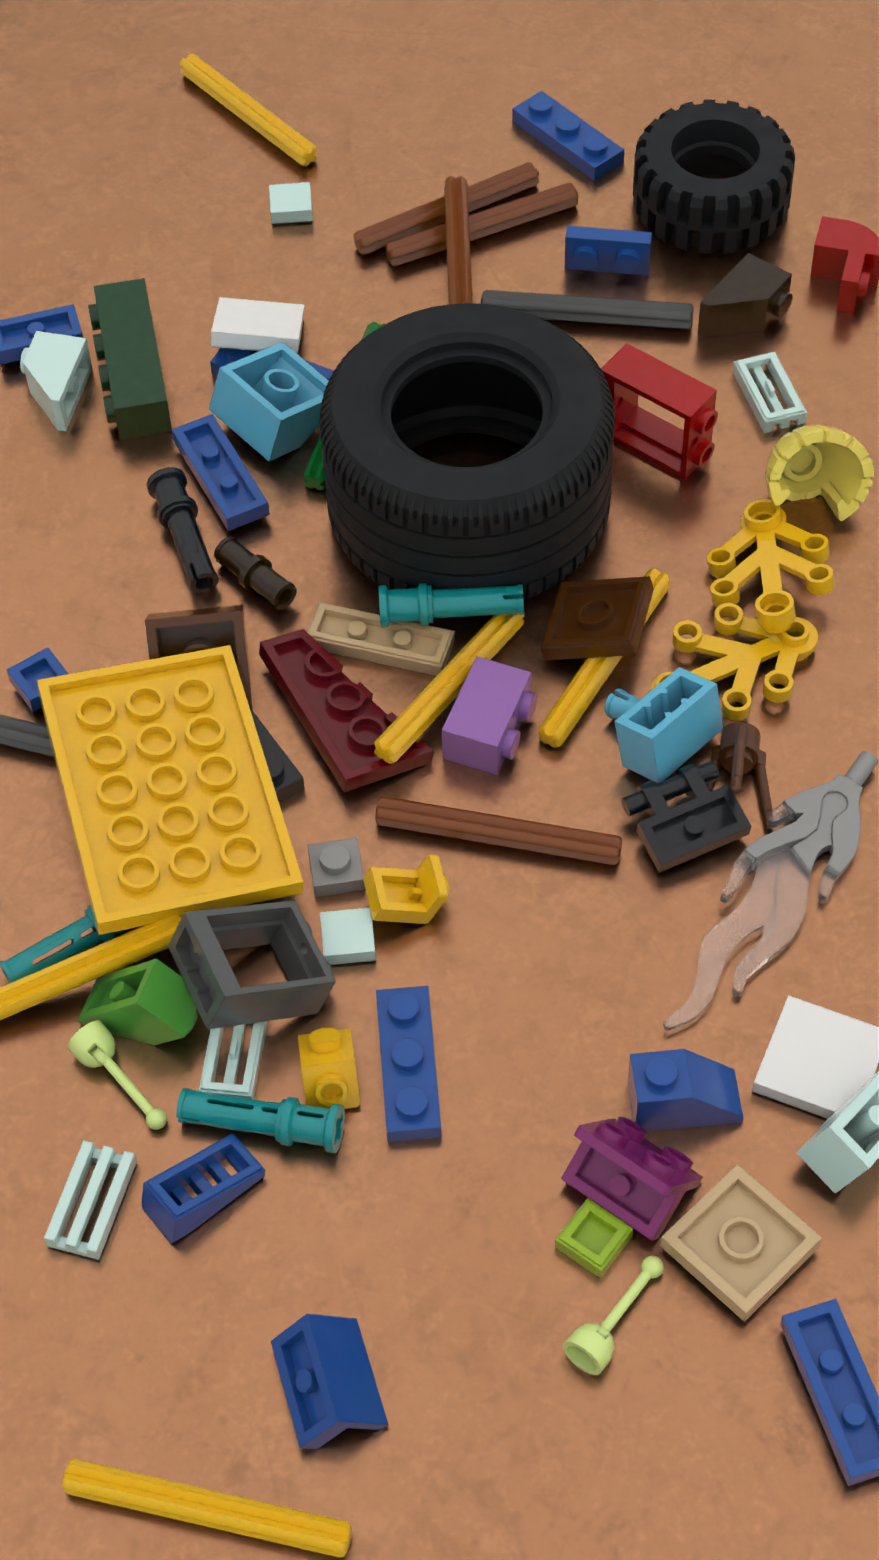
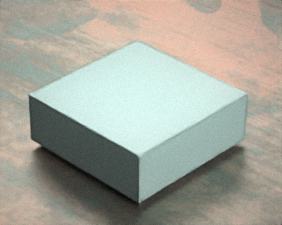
M310 182L269 185L272 224L313 221Z
M370 907L320 912L323 957L325 961L330 965L376 961Z

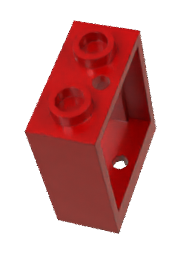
M626 343L601 368L608 382L614 403L615 424L613 441L686 480L698 466H705L713 454L715 444L712 442V434L718 417V412L715 411L717 390ZM638 395L685 419L684 430L638 406Z

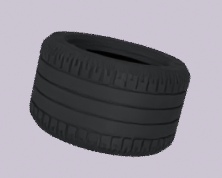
M463 303L430 307L399 317L367 335L348 351L346 356L338 363L332 376H330L324 391L319 420L329 520L344 553L362 573L376 584L386 585L389 590L418 588L419 583L432 585V590L517 586L522 584L523 599H529L540 594V592H545L549 588L556 586L557 583L570 576L572 572H575L583 564L589 554L592 553L594 547H596L605 528L611 503L615 424L614 403L605 375L593 356L579 342L560 328L534 315L503 306ZM461 433L489 434L511 440L524 447L507 459L477 467H454L438 464L419 456L411 450L429 440Z

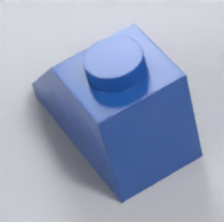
M686 1049L630 1054L627 1085L633 1121L642 1126L647 1132L743 1122L735 1069Z

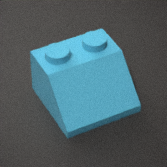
M281 342L220 367L209 410L266 460L271 461L300 448L320 425L321 403L329 380L285 343Z

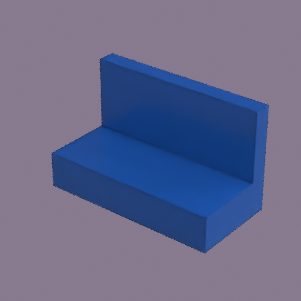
M306 1314L271 1340L300 1448L318 1449L347 1428L381 1430L388 1425L357 1319Z

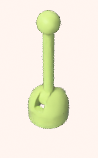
M96 1020L79 1029L68 1043V1049L74 1057L86 1067L96 1068L104 1066L145 1113L148 1127L154 1130L163 1128L167 1123L166 1113L160 1108H154L113 1061L112 1057L115 1054L116 1043L106 1026L100 1020Z
M648 1256L642 1261V1272L601 1325L598 1323L580 1325L563 1344V1350L567 1357L584 1372L591 1375H599L610 1362L614 1353V1341L610 1331L649 1280L657 1278L663 1273L664 1265L659 1257Z

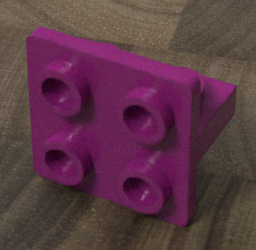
M619 1116L617 1120L612 1118L579 1125L574 1136L582 1142L561 1179L650 1240L658 1239L687 1190L697 1188L703 1179L700 1174L691 1169L693 1165L692 1160L674 1148L664 1146L663 1150L645 1139L648 1133L642 1126L622 1116Z

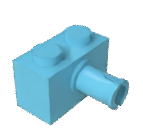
M681 667L677 668L642 699L619 688L615 689V694L611 693L605 703L606 716L616 719L614 722L622 766L656 783L664 781L723 730L717 684Z

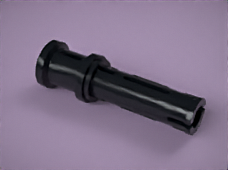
M176 467L160 469L153 473L146 483L149 495L156 499L159 507L157 510L158 520L162 526L171 532L186 572L190 589L196 593L208 592L212 589L207 577H209L211 585L214 587L217 586L219 578L213 568L196 523L198 507L195 500L189 497L186 491L187 478L185 473Z

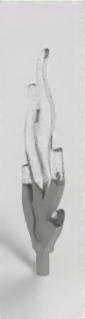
M862 751L844 776L838 774L833 780L825 784L799 792L782 802L771 812L767 821L769 828L774 829L783 824L793 823L753 842L743 850L734 863L729 879L723 888L720 897L721 902L726 903L731 900L738 891L745 876L750 871L756 870L752 887L740 905L729 916L717 923L703 938L698 954L693 993L683 1007L663 1022L665 1030H673L695 1020L709 1006L722 968L729 955L749 935L763 928L761 940L750 949L736 967L731 993L737 998L741 996L746 980L791 943L801 926L806 910L810 876L814 862L821 854L829 851L830 860L820 878L817 895L819 902L824 903L828 900L832 887L853 861L859 845L861 831L859 801L863 789L861 786L878 764L877 758L872 753Z

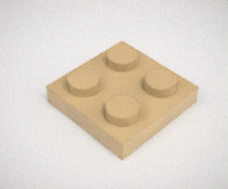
M737 1164L661 1237L660 1247L745 1322L820 1247L822 1237Z

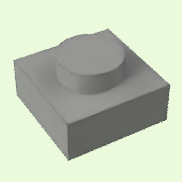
M358 838L307 845L315 898L365 890Z

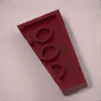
M304 629L260 642L259 655L344 792L431 763L433 750L423 740L415 741L397 762L388 764L375 755V741L395 721L397 716L393 712L387 715L372 701L373 693L361 682L358 684L353 683L343 674V665Z

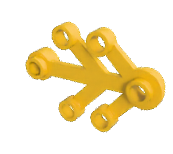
M759 499L745 507L744 514L740 520L741 530L723 546L711 550L707 555L709 573L719 578L710 586L711 599L716 607L723 603H734L737 605L740 601L739 589L761 571L763 594L755 602L757 621L765 631L779 634L787 631L796 617L792 595L782 590L780 569L804 579L807 591L813 595H825L834 589V572L830 566L820 564L825 562L830 556L829 541L825 535L811 534L787 523L786 513L781 509L780 505L775 506L771 499ZM775 538L801 548L802 557L776 546ZM757 541L758 549L736 567L735 557Z
M723 603L716 608L713 623L715 630L723 635L740 633L761 639L762 641L749 645L703 634L699 624L690 620L680 621L674 626L672 643L676 650L682 653H692L695 651L720 657V659L690 672L714 683L736 674L732 688L723 694L721 705L723 716L731 721H742L749 716L752 702L751 692L761 662L778 656L775 670L770 671L765 676L763 694L771 702L783 703L789 700L792 695L794 684L792 675L796 662L806 659L815 650L818 642V632L815 626L806 619L795 617L787 631L772 634L765 631L759 625L757 619L743 616L742 609L734 603ZM724 617H731V618H733V619H735V620H734V621H725V620H723L722 618H724ZM687 634L693 636L694 638L685 639L682 638L681 635ZM664 672L656 677L650 685V691L673 672ZM772 684H781V685L785 686V688H783V689H776V688L772 687L771 685H772ZM739 702L744 706L733 707L729 703Z

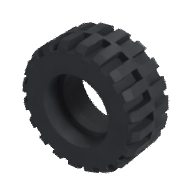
M704 100L703 104L694 105L692 101L682 104L678 110L671 108L663 112L659 116V120L655 118L644 129V133L639 137L636 144L633 180V204L635 211L650 232L655 230V235L658 239L665 243L674 242L676 248L687 252L691 248L699 250V254L711 255V251H722V254L734 253L736 248L743 247L744 250L751 248L758 243L759 238L764 241L773 234L787 216V210L790 207L795 167V152L791 145V140L783 128L779 129L778 123L769 115L763 117L760 110L748 106V108L740 107L738 102L727 100V103L723 104L715 103V100ZM698 175H720L728 178L710 179L699 177Z

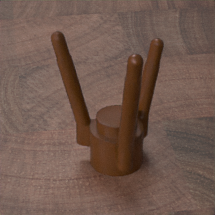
M730 723L721 732L720 745L712 748L711 761L715 763L718 771L720 766L723 765L731 773L730 789L734 794L739 793L741 790L743 774L750 772L752 768L755 770L764 827L766 830L771 831L774 828V820L765 768L767 754L760 750V731L749 723ZM714 782L706 784L710 792Z

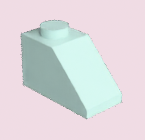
M36 331L29 348L26 347L22 351L20 369L23 374H26L30 394L56 429L66 432L92 372L87 339Z
M879 1071L833 1113L796 1152L834 1193H837L867 1171L879 1158Z

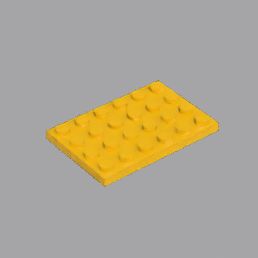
M230 645L37 680L38 693L98 935L146 926L173 915L179 914L182 917L184 912L237 907L303 893V879Z

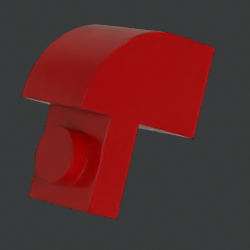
M822 216L814 245L810 277L841 282L837 312L854 314L857 298H866L868 286L878 288L879 237L868 227L857 222Z

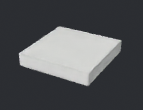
M219 297L211 329L210 346L261 351L283 342L295 353H298L305 305Z
M788 995L754 1080L752 1092L828 1119L876 1074L879 1066V1027Z

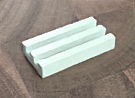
M775 352L734 361L733 374L764 433L772 432L773 425L776 424L779 425L780 429L788 428L790 421L795 420L797 425L806 423L807 411ZM766 365L788 409H783L771 381L767 379L761 366ZM748 369H750V371H751V373H752V375H753V377H754V379H755V381H756L758 387L756 386V384H755V382H754V380H753V378H752V376H751V374H750V372H749ZM761 393L763 394V396H764V398H765V400H766V402H767V404H768V406H769L771 412L769 411V409H768V407H767V405H766V403H765V401H764V399H763Z
M268 1021L253 1024L242 1085L236 1084L247 1024L236 1025L233 1028L223 1083L215 1082L225 1027L210 1029L199 1091L250 1099L255 1098Z
M83 1140L44 1236L47 1247L97 1260L100 1259L137 1163L135 1153L124 1151L122 1155L115 1153L112 1147L103 1146V1149L95 1148L94 1143ZM93 1162L97 1163L68 1237H63ZM109 1168H117L89 1242H83L81 1239L97 1203Z

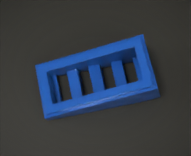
M232 1133L143 1183L141 1205L144 1212L169 1242L173 1243L192 1232L265 1176L266 1169ZM226 1158L238 1173L231 1176L220 1162ZM208 1172L217 1182V1185L213 1187L203 1174ZM189 1185L198 1196L192 1198L184 1188Z

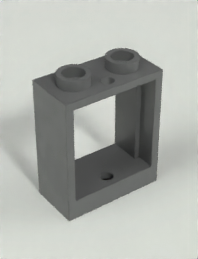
M295 900L184 912L168 945L207 1030L318 1014L336 982L333 977L332 968L325 961L313 937L311 927L304 920ZM271 944L289 981L240 987L223 950Z

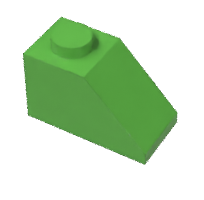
M156 958L97 978L77 1021L85 1026L92 1021L100 1020L111 1034L155 1046L184 1038L194 1027L198 1015L196 1012L197 1007L183 977Z

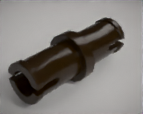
M227 537L217 545L214 551V558L219 564H222L238 577L239 584L246 590L258 592L278 610L285 609L293 602L297 588L294 587L295 585L292 582L287 581L273 570L272 563L263 555H254L237 542L238 540L234 537Z

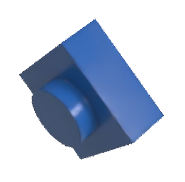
M49 648L6 669L11 684L32 712L42 708L37 680L68 674Z

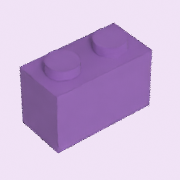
M476 656L442 728L443 759L498 775L505 758L513 759L521 734L518 731L522 721L529 722L536 707L537 694L531 692L532 672Z

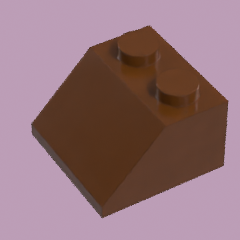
M243 605L147 615L145 626L149 660L230 645L248 704L252 706Z

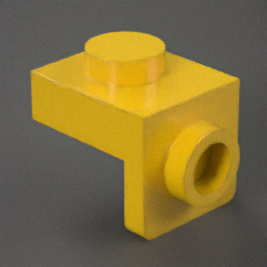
M428 854L417 870L371 866L363 877L373 921L428 924L446 902L449 895V881L447 876L443 874L438 855Z
M327 1027L317 1029L310 1034L298 1035L306 1105L331 1108L333 1104H340L344 1106V1109L358 1107L360 1105V1095L351 1028L337 1030Z

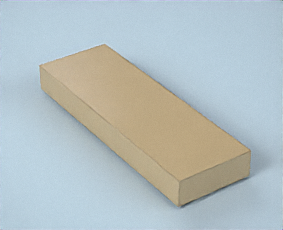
M319 602L307 630V633L329 653L437 676L445 668L455 642V631L430 625L421 626L420 623L394 622L390 623L388 628H381L380 615L322 602Z

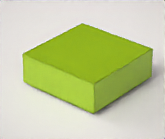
M587 1198L555 1239V1248L601 1279L633 1237L634 1228Z

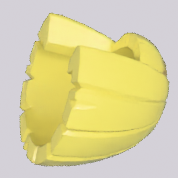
M823 425L802 426L785 434L772 448L765 471L767 490L775 506L781 505L786 499L795 501L821 495L835 516L840 521H843L851 516L859 508V502L863 503L868 496V488L872 487L873 484L871 480L874 477L873 461L868 456L870 455L856 438L840 429Z

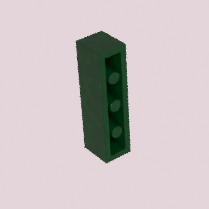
M145 278L94 286L96 304L88 305L92 330H101V334L93 335L97 360H106L105 365L98 366L102 391H111L112 395L103 397L107 422L117 423L120 440L172 432Z

